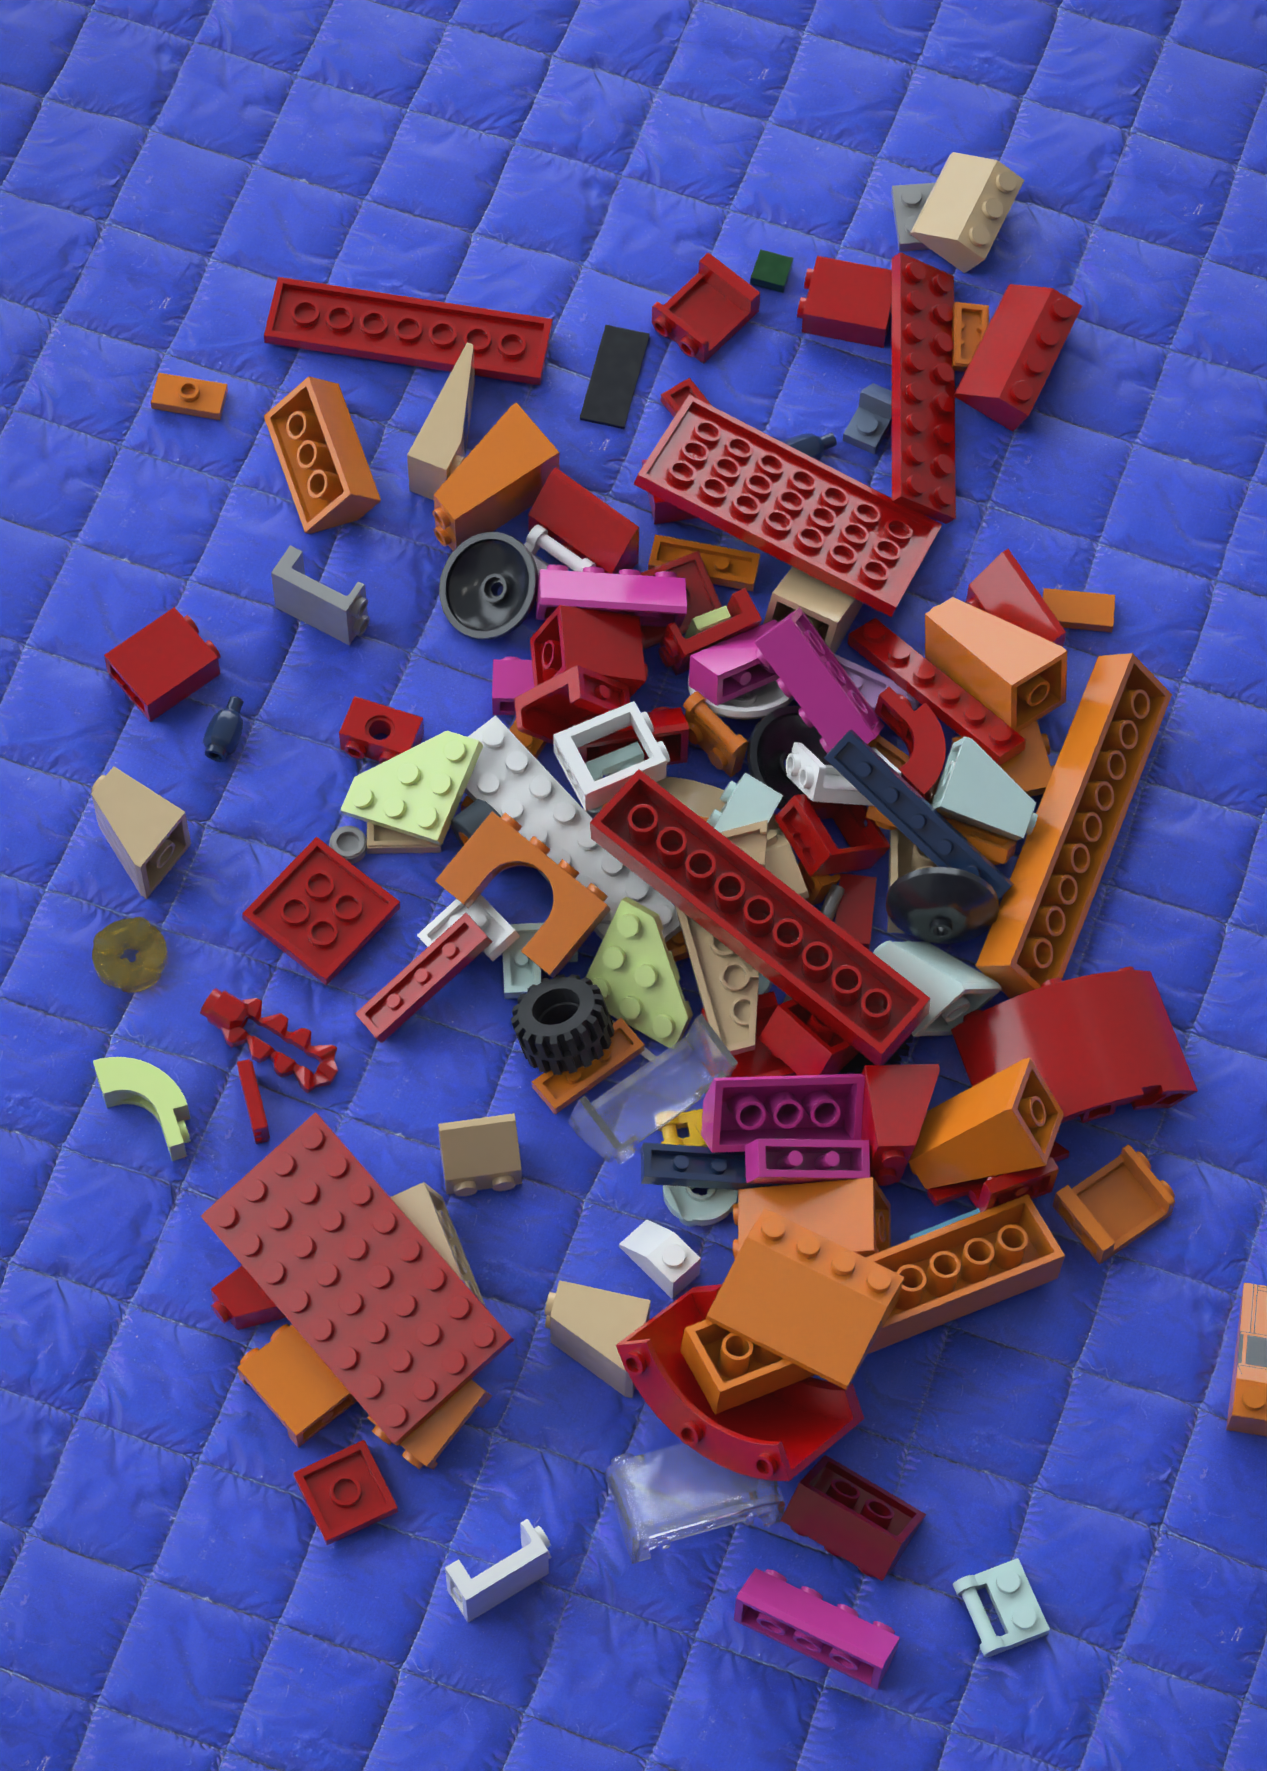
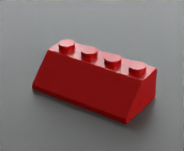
M1009 284L953 396L1009 430L1014 431L1030 415L1082 305L1054 288Z

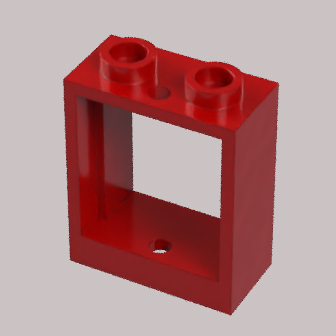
M801 794L794 795L774 817L810 877L871 869L890 848L889 842L879 826L875 824V821L865 818L867 812L865 805L813 802L807 795ZM833 818L850 847L838 849L821 820Z

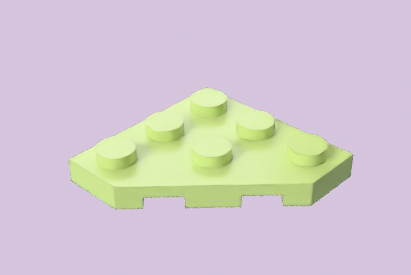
M445 731L355 776L341 811L346 816L442 845L484 745L479 740Z
M625 897L621 900L586 978L590 979L593 985L596 984L599 987L611 1016L617 1019L622 1017L627 1025L674 1050L678 1047L693 1014L689 1002L684 999L679 984L681 978L672 952L667 949L661 931L664 928L659 914Z

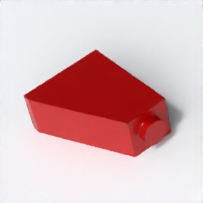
M240 1266L211 1288L214 1302L211 1305L212 1310L224 1324L230 1321L237 1330L286 1318L243 1266Z

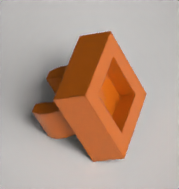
M801 861L798 864L809 894V898L805 900L813 906L821 903L832 884L837 885L841 876L838 873L833 876L810 877Z

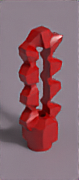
M217 988L207 997L200 1014L205 1016L210 1024L222 1031L226 1044L233 1048L247 1042L251 1059L259 1063L270 1059L274 1063V1071L281 1078L294 1074L303 1091L309 1093L316 1087L331 1085L337 1076L338 1069L334 1060L337 1047L334 1045L311 1046V1031L306 1028H300L294 1032L287 1031L288 1018L282 1013L261 1018L262 1001L260 999L240 1000L226 990L222 992ZM248 1019L278 1035L286 1043L292 1044L304 1051L307 1056L317 1059L320 1064L315 1074L308 1068L298 1065L295 1060L282 1052H277L272 1046L259 1038L249 1035L244 1030Z

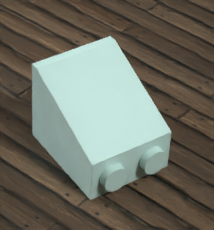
M965 736L953 743L931 806L942 816L1016 841L1024 838L1025 834L1030 835L1032 833L1038 814L1033 813L1036 802L973 739Z
M889 940L879 945L873 952L931 998L929 1014L911 1033L913 1036L952 1035L951 1029L964 1022L963 1017L966 1014L980 1010L1002 990L998 982L929 942H892Z

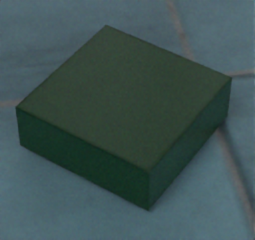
M760 249L750 278V284L784 293L794 258Z

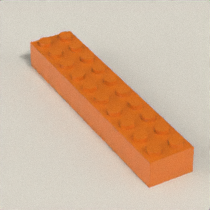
M1133 653L1098 656L1036 814H1038L1036 824L1030 835L1027 834L1010 877V881L1014 885L1002 897L997 920L991 925L977 960L976 967L984 975L998 982L1002 987L1001 991L1010 999L1041 988V984L1047 980L1063 978L1172 697L1167 688Z
M1028 1194L865 1257L904 1276L899 1299L868 1354L1058 1279L1065 1254ZM708 1320L701 1321L684 1329L680 1351L715 1415L815 1375Z

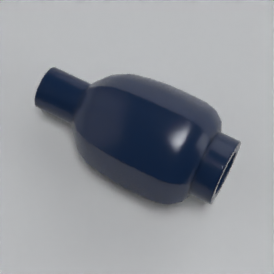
M832 432L821 437L806 433L782 441L818 461L822 458L824 450L837 445L836 438Z
M231 696L226 709L218 711L211 719L203 738V744L206 747L205 755L208 758L217 762H224L227 756L235 752L243 729V719L239 714L244 703L242 699Z

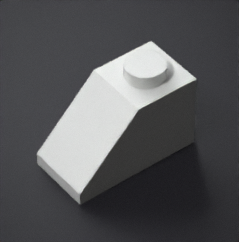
M645 1220L619 1244V1247L671 1299L700 1275L701 1258L675 1232L649 1220Z

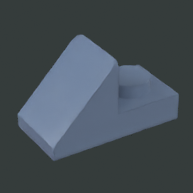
M872 383L861 391L859 407L843 434L844 442L875 455L892 424L891 390Z

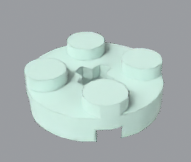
M663 1185V1197L668 1209L674 1216L679 1218L682 1224L689 1227L696 1225L707 1226L720 1222L733 1211V1205L737 1203L738 1190L709 1188L706 1195H699V1193L692 1192V1189L695 1187Z

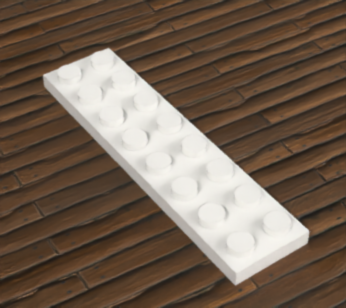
M496 715L468 736L479 740L484 746L464 792L473 801L477 799L486 801L501 817L504 813H507L522 826L518 832L530 841L535 836L551 849L547 854L550 859L557 864L563 859L579 872V875L575 878L586 888L592 883L608 896L604 903L611 910L594 930L602 940L621 900L625 897L659 914L664 928L661 931L665 943L681 931L675 906L591 839V816L585 812ZM539 871L542 874V876L550 883L547 876L543 874L541 871Z

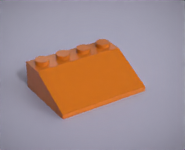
M764 1207L746 1236L706 1316V1320L847 1390L899 1299L904 1276Z

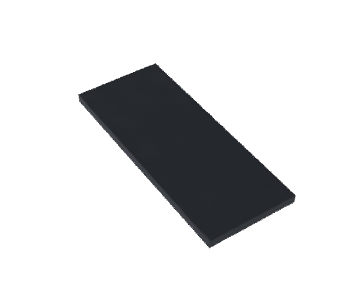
M605 325L580 414V420L621 429L625 428L649 341V333Z

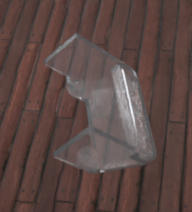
M701 1014L694 1020L685 1038L591 1103L586 1096L580 1098L568 1123L575 1133L608 1163L616 1160L618 1164H622L637 1152L634 1146L703 1099L714 1078L730 1077L738 1062Z

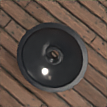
M499 532L480 533L462 542L448 558L439 584L441 606L452 626L467 636L481 640L503 637L519 627L530 614L538 593V570L532 554L519 540ZM503 585V591L501 595L498 596V588Z
M785 706L764 716L752 731L747 748V763L750 775L783 795L777 806L780 810L794 795L804 794L787 777L784 760L786 761L787 756L792 753L794 742L803 743L824 765H831L824 758L827 753L819 741L822 736L815 726L810 728L802 720L798 712L801 708L800 706Z
M929 867L909 872L898 878L890 886L886 897V911L891 921L913 938L935 944H955L974 939L991 928V925L998 917L999 899L993 887L973 873L949 867Z

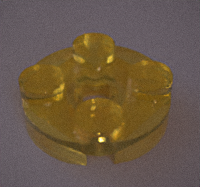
M135 917L133 919L115 921L98 932L94 937L92 951L94 969L100 980L109 987L112 985L116 988H121L123 992H138L151 987L161 977V972L168 960L166 942L160 931L152 926L147 919ZM129 948L138 950L139 952L135 954L136 960L129 962L127 958L120 959V956L124 954V950Z

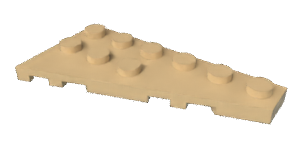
M768 820L720 832L765 868ZM675 906L718 1059L755 1050L759 972Z

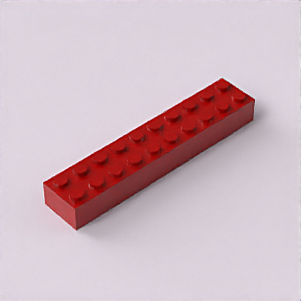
M640 769L635 772L591 820L590 832L593 841L875 1065H884L929 1014L931 998Z

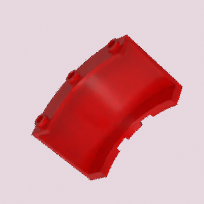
M1129 966L1117 971L1091 974L1062 981L1061 978H1053L1041 984V988L1018 995L984 1011L976 1010L970 1012L963 1017L964 1022L951 1029L972 1086L1022 1059L1031 1057L1064 1113L1061 1123L1080 1117L1082 1123L1112 1115L1115 1113L1116 1106L1131 1104L1133 1110L1171 1108L1198 1091L1151 971L1135 970L1134 967Z
M722 1284L691 1288L616 1344L625 1370L656 1416L684 1444L714 1463L739 1474L770 1481H790L864 1420L853 1383H850L848 1389L845 1390L829 1381L814 1377L806 1378L715 1415L680 1349L684 1329L706 1320V1316Z

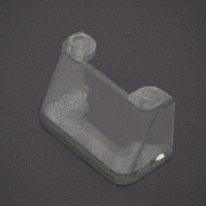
M684 1443L634 1456L632 1453L619 1455L611 1460L612 1465L607 1467L605 1471L607 1484L632 1564L651 1559L649 1550L658 1547L659 1543H661L662 1550L670 1548L671 1541L742 1521L745 1522L746 1526L752 1525L754 1517L761 1518L764 1527L782 1522L781 1518L784 1514L785 1502L777 1481L757 1479L736 1473L707 1459Z

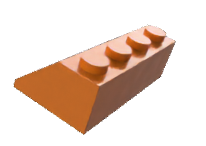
M308 376L264 415L305 533L312 534L357 521L381 501L338 383Z

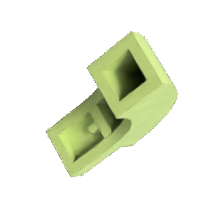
M108 1057L93 1060L106 1107L131 1104L145 1108L160 1123L172 1161L187 1157L184 1143L191 1142L185 1120L190 1119L186 1099L177 1084L165 1072L142 1060L127 1057Z

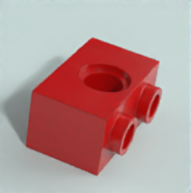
M354 696L339 731L340 748L354 758L362 759L366 757L379 761L381 764L419 745L424 736L423 717ZM380 733L388 735L387 738L382 740L373 738L374 735Z

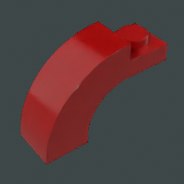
M888 687L879 694L874 712L903 740L908 749L910 759L898 769L902 772L901 777L929 802L939 783L946 755V743L941 724L926 703L914 711L911 703L905 696L897 694L891 687Z

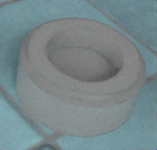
M343 826L335 830L331 835L330 847L348 862L355 864L365 856L367 841L364 833L359 828Z

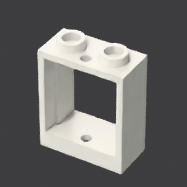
M635 701L553 735L554 753L585 812L608 803L638 769L655 782L666 778L667 763L670 762L668 751L662 741L656 742L652 734L654 728L646 711L641 713ZM632 725L649 759L594 781L577 748Z

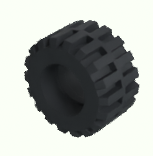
M564 974L556 975L555 978L550 980L545 978L541 980L540 984L530 986L527 989V994H521L517 999L518 1005L513 1007L512 1014L514 1017L511 1018L524 1056L528 1059L529 1064L533 1068L538 1067L540 1072L548 1073L552 1071L554 1075H562L564 1071H569L570 1074L577 1072V1069L584 1066V1068L592 1065L591 1061L594 1059L599 1060L604 1055L603 1050L609 1049L612 1043L610 1038L614 1036L613 1022L599 987L596 984L593 985L592 981L586 977L580 979L579 975L571 974L569 977H565Z

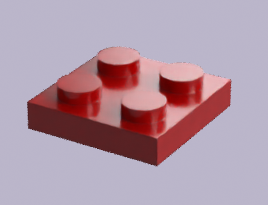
M365 1440L293 1473L297 1486L326 1545H330L398 1512V1507Z

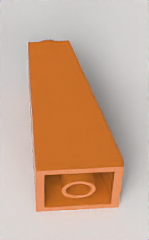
M518 403L513 404L433 494L434 510L432 513L435 518V528L433 531L438 541L444 547L448 545L454 551L468 538L480 533L493 532L533 506L551 471L555 467L560 470L559 451Z
M954 597L940 605L934 606L929 612L925 613V658L1016 732L1021 731L1066 703L1067 650L1062 646Z
M1031 1057L1022 1059L927 1111L916 1146L908 1161L911 1171L917 1175L925 1189L1046 1166L1064 1113Z
M873 1177L738 1189V1203L733 1205V1219L735 1225L738 1226V1239L733 1240L734 1259L764 1207L863 1257H868L891 1248V1204Z

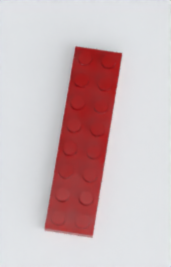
M900 252L892 257V502L947 524L956 519L955 397L953 396L955 393V369L952 368V349L954 347L952 340L954 276Z
M278 277L264 332V343L452 372L468 342L474 345L475 376L540 385L553 328V319Z

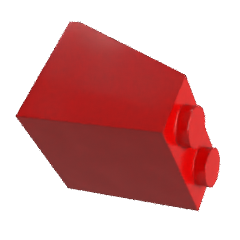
M559 605L530 638L534 687L576 665H580L629 685V695L631 697L646 682L648 676V667L644 663L643 655L645 636L643 631H641L640 617Z
M939 1064L864 1066L861 1073L865 1075L861 1140H869L870 1178L873 1177L879 1186L899 1182L916 1146L940 1072Z

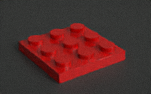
M315 837L242 913V917L245 922L327 986L400 909V901L322 840Z

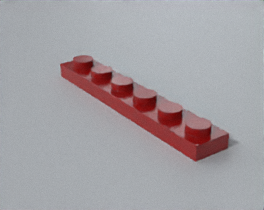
M876 618L849 633V646L922 705L926 703L941 721L962 738L966 736L973 739L999 766L1025 750V738Z

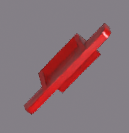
M1054 1141L1046 1166L927 1189L928 1198L934 1206H938L967 1195L972 1203L979 1208L980 1212L1027 1194L1031 1199L1052 1192L1059 1171L1055 1162L1068 1158L1070 1152Z

